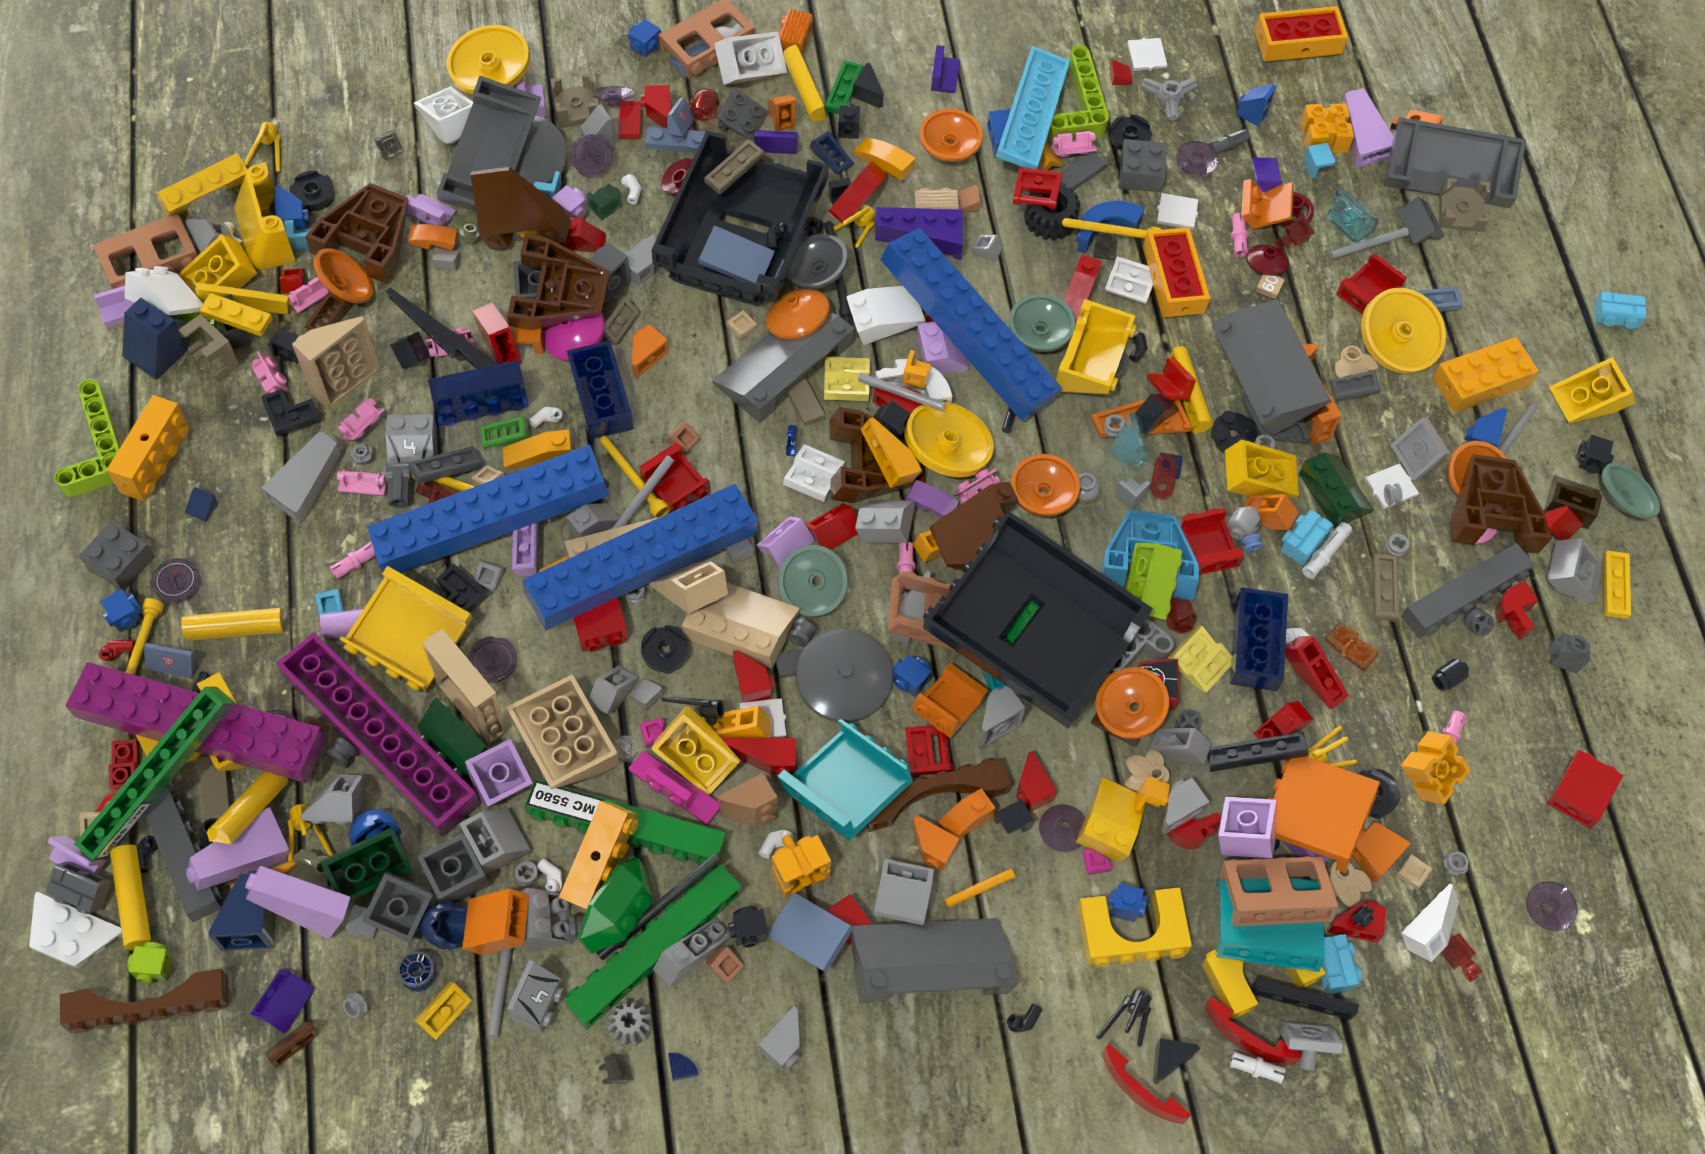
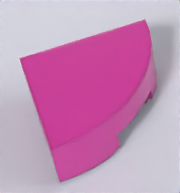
M663 717L640 723L646 748L653 746L655 740L664 731Z
M1093 849L1082 850L1087 875L1112 871L1113 867L1108 858H1105Z

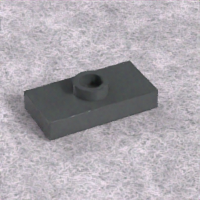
M1375 370L1330 380L1335 402L1380 393Z

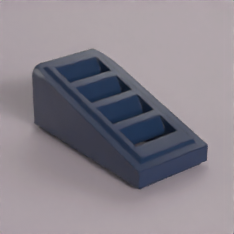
M829 131L812 140L809 148L825 164L829 165V168L836 175L854 164ZM837 155L838 158L833 160L832 157ZM838 162H845L843 165L839 167L837 166Z

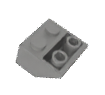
M338 774L313 797L301 815V820L310 821L313 824L330 821L344 825L353 822L364 804L363 775Z
M508 808L482 811L459 823L485 875L531 851Z
M884 858L873 915L924 925L934 869Z
M526 888L520 891L529 895L524 945L518 948L533 950L572 944L569 926V901L559 898L560 893L533 888Z

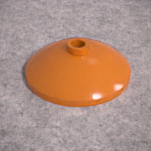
M941 109L931 113L922 122L919 132L920 142L930 155L943 161L952 162L961 161L974 155L980 148L983 137L979 122L969 113L958 109Z
M330 248L322 249L315 255L313 260L315 273L322 285L331 294L350 303H364L370 299L373 294L372 281L357 261L341 251Z
M796 289L782 295L772 304L766 315V325L770 333L775 337L781 339L801 338L817 330L826 321L830 312V304L827 297L818 290Z
M1471 441L1461 445L1452 453L1447 466L1448 480L1457 496L1459 495L1470 458L1473 454L1507 459L1506 456L1494 445L1483 441Z
M1038 454L1024 459L1016 466L1011 477V486L1019 500L1017 502L1018 505L1027 512L1037 516L1051 517L1066 512L1074 505L1080 491L1079 477L1074 468L1062 458L1054 455ZM1041 491H1044V492H1046L1047 494H1046V495H1043V494H1041L1040 492H1041Z
M1139 667L1124 668L1112 673L1104 680L1096 696V711L1104 727L1114 735L1127 739L1142 738L1156 731L1165 721L1170 705L1169 694L1163 681L1153 672ZM1133 705H1139L1138 710H1131Z

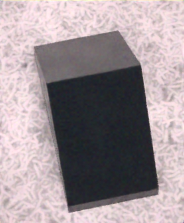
M869 62L865 64L853 83V98L881 108L883 107L884 93Z
M1150 394L1130 420L1147 435L1178 412L1179 408L1171 400L1165 399L1162 394Z
M1160 1038L1156 1044L1153 1071V1082L1155 1085L1193 1058L1201 1048L1197 1044Z

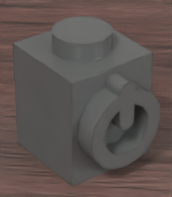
M1563 633L1550 645L1549 652L1551 653L1552 665L1577 674L1590 661V643L1581 636H1571Z

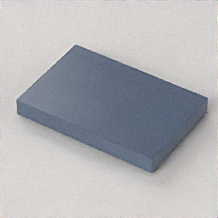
M714 225L698 263L736 280L756 285L758 275H765L775 251Z
M793 892L767 936L827 973L854 928Z

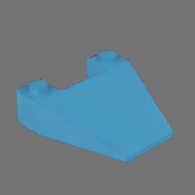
M1129 509L1104 553L1100 573L1124 588L1136 543H1158L1182 550V563L1177 571L1175 579L1176 588L1172 592L1171 598L1194 600L1199 581V564L1176 516Z

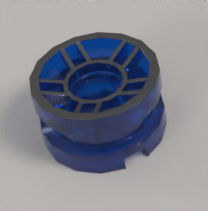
M409 952L398 963V977L405 988L410 991H425L436 980V966L430 956L424 952ZM421 967V973L413 975L412 971H416Z

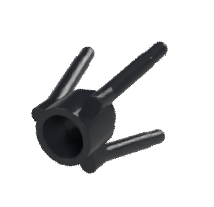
M661 698L663 702L700 706V715L705 717V721L709 725H716V719H722L724 716L725 707L721 699Z
M1135 989L1130 997L1125 996L1120 1007L1104 1025L1096 1038L1101 1039L1126 1007H1128L1127 1011L1131 1016L1125 1028V1033L1130 1032L1136 1017L1142 1016L1137 1045L1139 1047L1142 1046L1148 1016L1151 1011L1149 1005L1152 998L1150 995Z

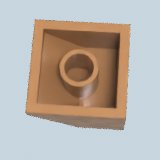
M763 772L718 796L720 815L725 819L758 826L761 823L765 825L772 822L776 815H778V797Z

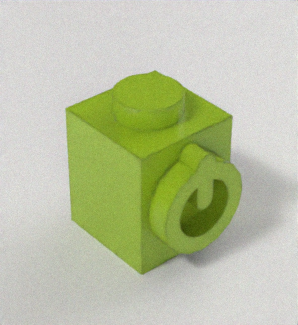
M145 942L141 944V947L135 946L133 954L128 958L127 967L129 972L136 978V981L140 983L151 984L153 980L167 981L173 956L167 950V946L160 943Z

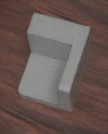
M1132 478L1126 483L1121 481L1118 484L1115 497L1133 510L1147 496L1151 483L1146 481L1141 486Z

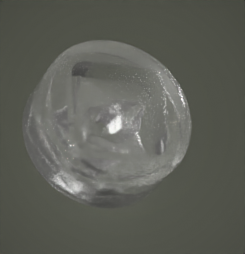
M621 736L614 742L613 746L618 753L620 761L628 762L637 756L638 744L633 737Z

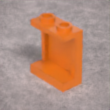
M1329 393L1328 395L1332 402L1308 415L1313 423L1309 434L1311 446L1331 439L1341 419L1342 414Z
M949 663L944 668L941 677L923 695L920 693L916 697L912 710L919 717L924 718L935 726L938 731L951 738L983 704L988 689L952 663Z

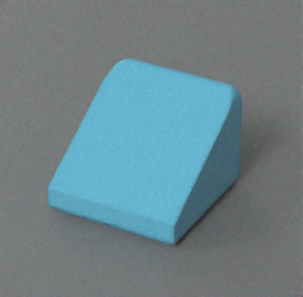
M340 588L314 594L319 617L320 614L344 611Z

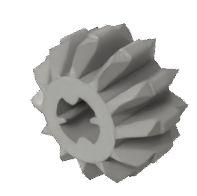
M623 1001V1009L620 1010L617 1006H614L613 1011L616 1015H608L607 1019L612 1024L607 1026L608 1032L613 1033L612 1039L614 1041L621 1038L622 1046H626L628 1040H631L632 1045L636 1046V1038L639 1037L644 1041L646 1039L644 1032L651 1031V1026L647 1024L652 1020L651 1015L645 1014L647 1011L645 1006L638 1008L637 1001H633L631 1007H628L627 1002ZM628 1019H633L634 1026L630 1024L631 1027L626 1028L624 1022L628 1023Z

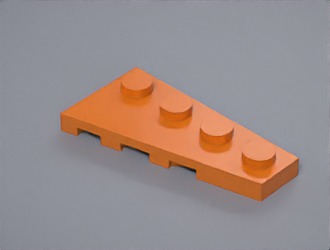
M1146 399L1093 414L1091 421L1099 438L1110 437L1105 433L1104 425L1106 418L1112 414L1120 415L1125 420V428L1121 436L1145 435L1130 419ZM1171 400L1179 408L1178 412L1148 434L1191 432L1192 425L1179 400ZM1111 423L1110 426L1112 428H1114L1115 426V429H1118L1119 427L1118 424L1114 425V423Z

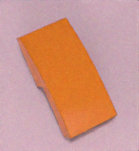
M432 224L411 225L407 243L428 250L432 244L452 251L457 229Z

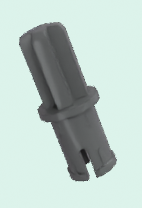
M1246 129L1231 135L1225 134L1223 138L1208 144L1209 151L1214 156L1222 151L1232 150L1234 146L1247 141L1250 135Z

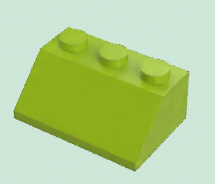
M1136 543L1125 590L1153 608L1149 618L1166 620L1171 609L1170 600L1172 592L1176 588L1175 579L1177 571L1182 563V550L1158 543Z

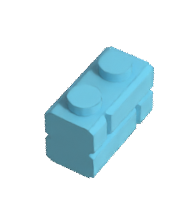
M1601 291L1594 303L1595 323H1602L1604 326H1625L1627 329L1639 328L1646 318L1645 297Z
M1310 510L1306 516L1301 514L1294 523V526H1296L1294 531L1288 530L1281 540L1284 543L1281 549L1282 553L1293 558L1301 566L1307 563L1333 527L1330 521L1321 518L1313 510Z
M1345 934L1324 937L1325 958L1322 967L1326 974L1321 980L1325 994L1330 995L1355 990L1360 985L1362 974L1360 968L1355 966L1352 958L1355 955L1352 942H1348Z

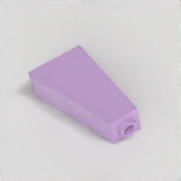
M1362 88L1345 93L1342 103H1347L1350 116L1347 123L1352 125L1354 138L1350 145V151L1355 168L1388 159L1394 136L1367 92Z
M269 807L261 811L232 844L213 842L190 857L186 875L189 883H194L197 891L238 878L240 874H248L249 871L258 870L260 866L268 868L287 861L289 848L271 808Z
M260 866L255 874L251 873L249 875L245 888L249 889L246 897L247 900L330 939L343 921L350 897L263 866Z

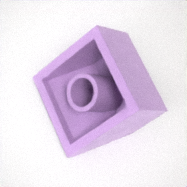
M935 322L918 324L916 340L922 362L931 364L940 373L969 369L967 358Z
M511 739L465 761L472 784L484 807H488L533 784Z
M1225 797L1218 835L1221 855L1272 859L1276 840V800Z

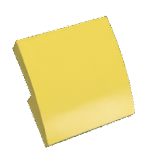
M825 357L824 400L869 401V385L859 382L858 377L860 373L870 375V358Z
M1197 626L1168 657V659H1178V670L1204 693H1207L1235 662V659L1222 643L1216 644L1203 626Z

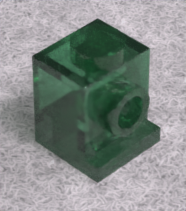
M608 184L604 188L598 189L594 194L591 192L587 194L588 207L601 220H604L622 208V194L616 186L613 187L611 184Z

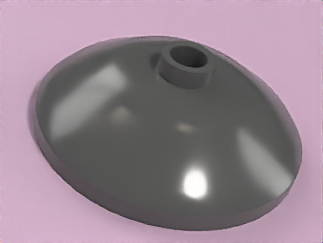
M817 234L803 239L788 273L789 281L802 289H818L833 283L842 275L848 264V251L844 243L839 238L828 234Z

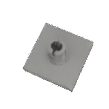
M1427 417L1419 419L1391 444L1392 449L1413 481H1419L1450 455L1447 447Z
M1280 1021L1279 1032L1289 1049L1301 1050L1303 1054L1299 1063L1301 1069L1315 1070L1317 1052L1342 1054L1343 1043L1332 1026Z

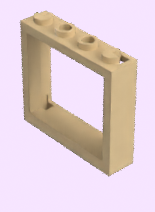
M443 629L430 634L431 637L424 641L422 645L437 685L486 745L489 746L508 732L496 692Z

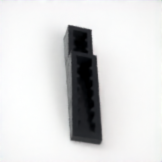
M389 287L386 290L387 297L452 359L460 354L491 384L504 373V367L392 288Z

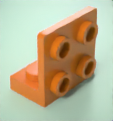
M1252 179L1243 181L1241 216L1252 230L1292 219L1294 185L1290 182L1262 192Z

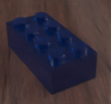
M611 341L567 350L568 364L589 440L634 429L632 413Z
M519 360L428 379L439 426L453 425L456 422L466 420L472 421L479 417L495 416L502 412L518 411L529 407Z
M1240 588L1235 600L1230 685L1278 691L1284 678L1288 594Z

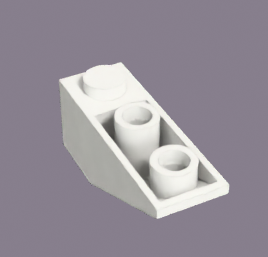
M1449 884L1401 933L1407 950L1430 962L1440 954L1449 942L1459 903L1452 884Z

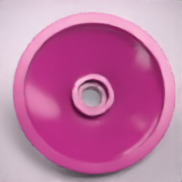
M601 313L544 327L543 343L546 350L553 357L562 361H573L588 355L597 347L605 331L604 315Z

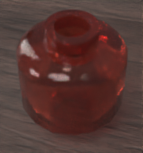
M709 88L696 90L689 103V108L695 119L700 121L712 119L720 103L716 92Z
M1180 597L1171 598V609L1165 620L1167 626L1174 632L1186 633L1194 627L1197 620L1193 606L1188 599Z

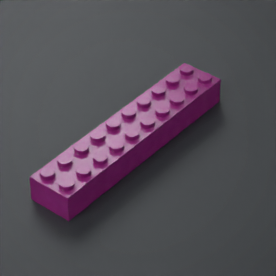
M315 632L276 663L281 675L346 741L356 748L358 753L441 837L480 804L476 792Z
M87 662L65 706L75 718L160 741L199 693ZM235 703L195 752L212 755L219 759L230 760L233 763L307 783L326 738L318 726Z

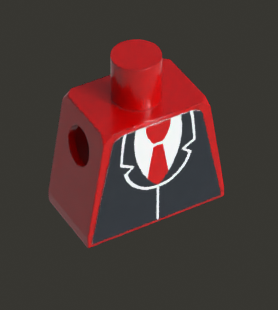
M1178 659L1140 662L1139 668L1153 672L1163 681L1169 694V709L1175 710L1179 702Z

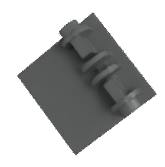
M733 87L716 117L719 120L718 128L725 131L730 127L747 140L752 141L768 110Z

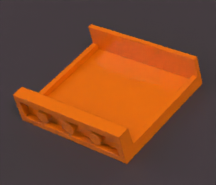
M1307 756L1293 758L1290 761L1285 760L1281 771L1284 775L1282 779L1277 778L1273 792L1275 796L1274 798H1268L1277 802L1276 839L1337 860L1336 870L1346 873L1377 796L1380 782Z

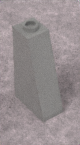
M319 431L261 487L268 501L299 524L306 518L341 456L337 439L330 434L327 436Z

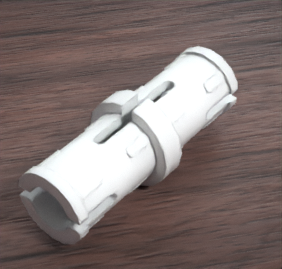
M1236 1051L1233 1052L1232 1061H1230L1231 1068L1251 1073L1252 1077L1255 1078L1260 1076L1280 1084L1282 1083L1284 1078L1282 1074L1285 1073V1067L1265 1062L1261 1057L1255 1059Z

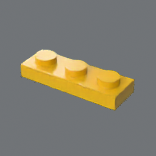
M212 293L209 294L199 310L202 316L261 337L273 320L269 313Z
M1606 550L1603 554L1604 616L1628 619L1631 616L1630 554Z

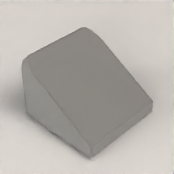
M980 235L972 248V252L996 261L1003 249V243L998 235Z
M438 249L432 259L434 269L456 271L460 252Z
M747 538L725 548L732 564L754 556V549Z
M486 560L479 561L473 581L479 586L495 591L506 567Z
M645 679L629 694V697L647 711L663 696V689L659 685Z
M354 904L346 924L347 932L373 939L377 928L362 922L367 908Z

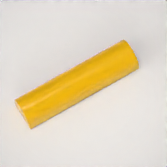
M790 46L783 52L784 60L809 118L813 122L825 120L826 114L823 102L798 46Z
M1184 346L1174 347L1169 358H1175L1196 379L1190 400H1182L1187 417L1192 425V431L1194 434L1205 432L1212 428L1213 421L1188 350Z
M282 608L183 616L181 623L182 634L185 641L283 633L284 611Z
M263 771L208 829L209 841L232 844L287 785L288 779Z
M121 845L110 850L124 949L134 950L135 946L141 947V944L149 942L151 936L136 845Z

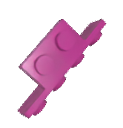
M645 751L641 752L629 767V771L647 783L654 792L661 793L674 806L683 808L706 825L710 823L719 811V802Z

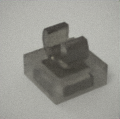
M394 130L374 138L384 160L404 151Z
M1103 233V236L1096 235L1093 258L1114 260L1117 238H1113L1112 234Z
M610 1054L604 1057L605 1063L600 1065L599 1070L607 1071L608 1078L602 1080L603 1084H627L633 1081L627 1055Z

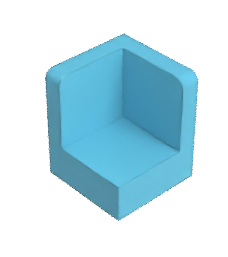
M1328 143L1307 147L1303 161L1311 178H1316L1319 168L1335 164V159Z
M555 171L552 184L535 181L534 186L552 199L562 186L560 172Z
M285 220V231L292 250L309 249L305 236L310 229L297 230L293 220Z

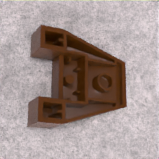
M504 167L471 172L479 235L490 249L509 248L514 232L536 230L541 237L548 238L556 243L566 241L571 219L561 206L512 168Z
M369 183L316 221L305 236L309 252L316 255L320 250L326 248L337 250L340 245L366 255L363 262L367 276L387 284L398 268L409 202L408 198Z
M525 234L520 254L521 265L541 268V274L535 300L511 296L507 315L508 325L510 327L534 330L601 314L610 271L548 238Z
M839 407L829 420L830 440L851 443V468L841 466L831 478L832 500L854 503L911 488L916 480L925 483V465L918 460L922 472L913 482L890 488L860 430L872 416L860 410ZM902 432V434L899 437L895 436L906 447H908L905 440L904 432Z
M1473 454L1470 458L1450 520L1453 542L1475 545L1487 528L1513 531L1516 543L1524 552L1539 554L1552 539L1551 531L1547 526L1545 513L1516 460Z
M1010 482L990 484L929 527L947 567L963 569L969 560L974 561L978 556L976 552L983 542L987 544L992 538L994 531L992 525L999 515L1003 517L1007 511L1011 512L1019 501Z

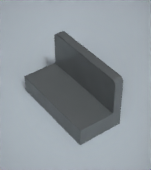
M1419 196L1398 210V214L1404 226L1408 229L1413 244L1417 245L1429 236L1437 241L1445 236L1429 203Z

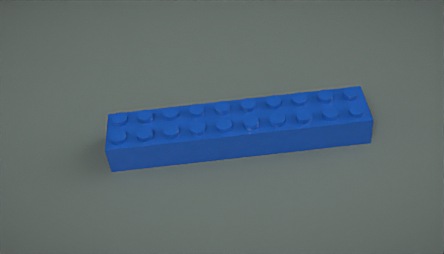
M920 227L888 243L880 259L882 263L1022 422L1055 401L1063 388Z
M590 445L369 525L367 528L378 565L384 572L386 567L389 566L402 573L609 496L592 448Z
M733 484L523 579L524 594L546 631L616 597L618 598L756 534L758 519L736 484Z

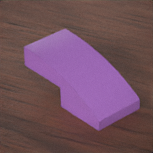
M918 480L914 481L905 500H914L915 507L921 511L929 510L939 518L954 510L959 503L958 500L947 493Z

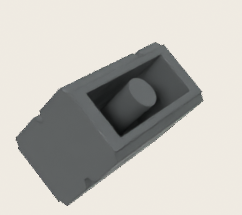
M66 861L53 867L51 880L48 883L46 892L54 896L56 902L61 904L70 903L76 906L78 912L90 914L104 907L112 881Z

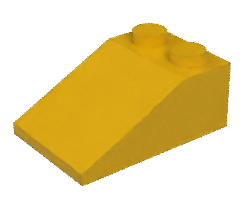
M221 234L178 275L196 295L195 288L198 282L242 288L257 272L241 244Z
M1613 357L1549 387L1569 424L1613 414L1635 404L1633 392Z
M1240 440L1225 450L1227 491L1243 496L1286 494L1287 497L1291 498L1299 496L1296 455L1246 440Z
M687 705L658 736L652 746V750L707 795H710L740 762V759L712 727Z
M1102 777L1076 843L1096 850V852L1122 863L1130 855L1138 834L1146 802L1140 812L1136 811L1137 793Z

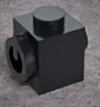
M852 103L839 105L838 138L859 139L860 106H855Z
M891 400L887 406L882 404L873 418L894 436L899 437L906 428L903 423L910 413Z
M1591 434L1587 441L1583 440L1578 448L1576 459L1580 460L1578 468L1601 475L1604 467L1613 461L1614 455L1611 454L1614 441Z
M747 906L733 912L732 923H728L730 938H735L736 946L742 945L744 948L756 946L759 942L767 940L768 933L763 909L758 910L755 906Z

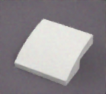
M1117 256L1105 291L1146 304L1153 287L1149 266Z
M804 444L796 455L793 466L784 477L783 485L824 502L831 492V478L841 466L844 467L845 461Z

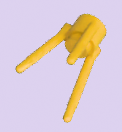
M263 122L261 124L257 138L244 162L245 165L249 164L260 142L265 145L275 142L276 171L280 172L281 136L277 134L278 128L275 124L270 122Z
M864 205L853 216L845 220L843 224L839 223L834 226V232L852 221L859 227L865 226L864 231L855 244V248H858L869 230L875 225L873 220L876 217V213L869 205Z
M1338 726L1309 748V756L1307 757L1324 763L1328 761L1326 753L1348 741V737H1343L1323 749L1320 747L1341 731L1342 726ZM1357 760L1337 762L1330 765L1339 768L1357 764Z
M305 804L296 805L289 811L291 819L287 821L289 827L288 862L293 861L295 828L301 831L303 836H306L307 829L311 825L328 856L334 855L319 825L301 820V815L308 806Z

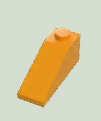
M873 417L869 418L860 430L890 488L913 482L922 472L913 452Z
M547 431L503 447L504 469L530 467L571 452L570 431Z
M757 705L724 712L723 718L716 719V725L710 726L721 739L722 737L770 738L772 720Z

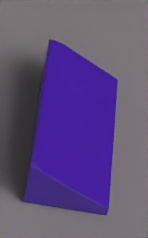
M1252 158L1256 181L1262 192L1282 184L1277 158Z

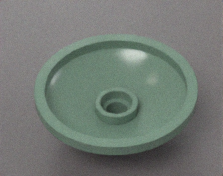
M1033 294L1022 298L1013 306L1009 316V329L1026 348L1039 352L1057 350L1069 342L1075 329V317L1070 307L1061 299L1047 294Z
M1609 463L1604 467L1602 482L1614 506L1629 515L1641 519H1652L1659 513L1660 503L1655 492L1638 473L1620 463Z
M818 545L801 547L792 552L782 564L779 572L780 593L787 604L800 608L799 614L805 616L828 614L840 605L847 593L849 579L846 566L834 551ZM816 577L821 579V583L818 586L814 583Z

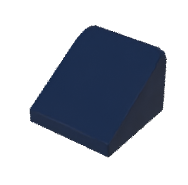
M194 487L185 513L207 521L218 502L213 494Z

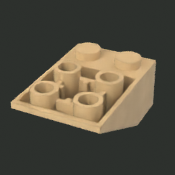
M711 561L691 563L649 583L652 588L688 614L728 595L725 571Z

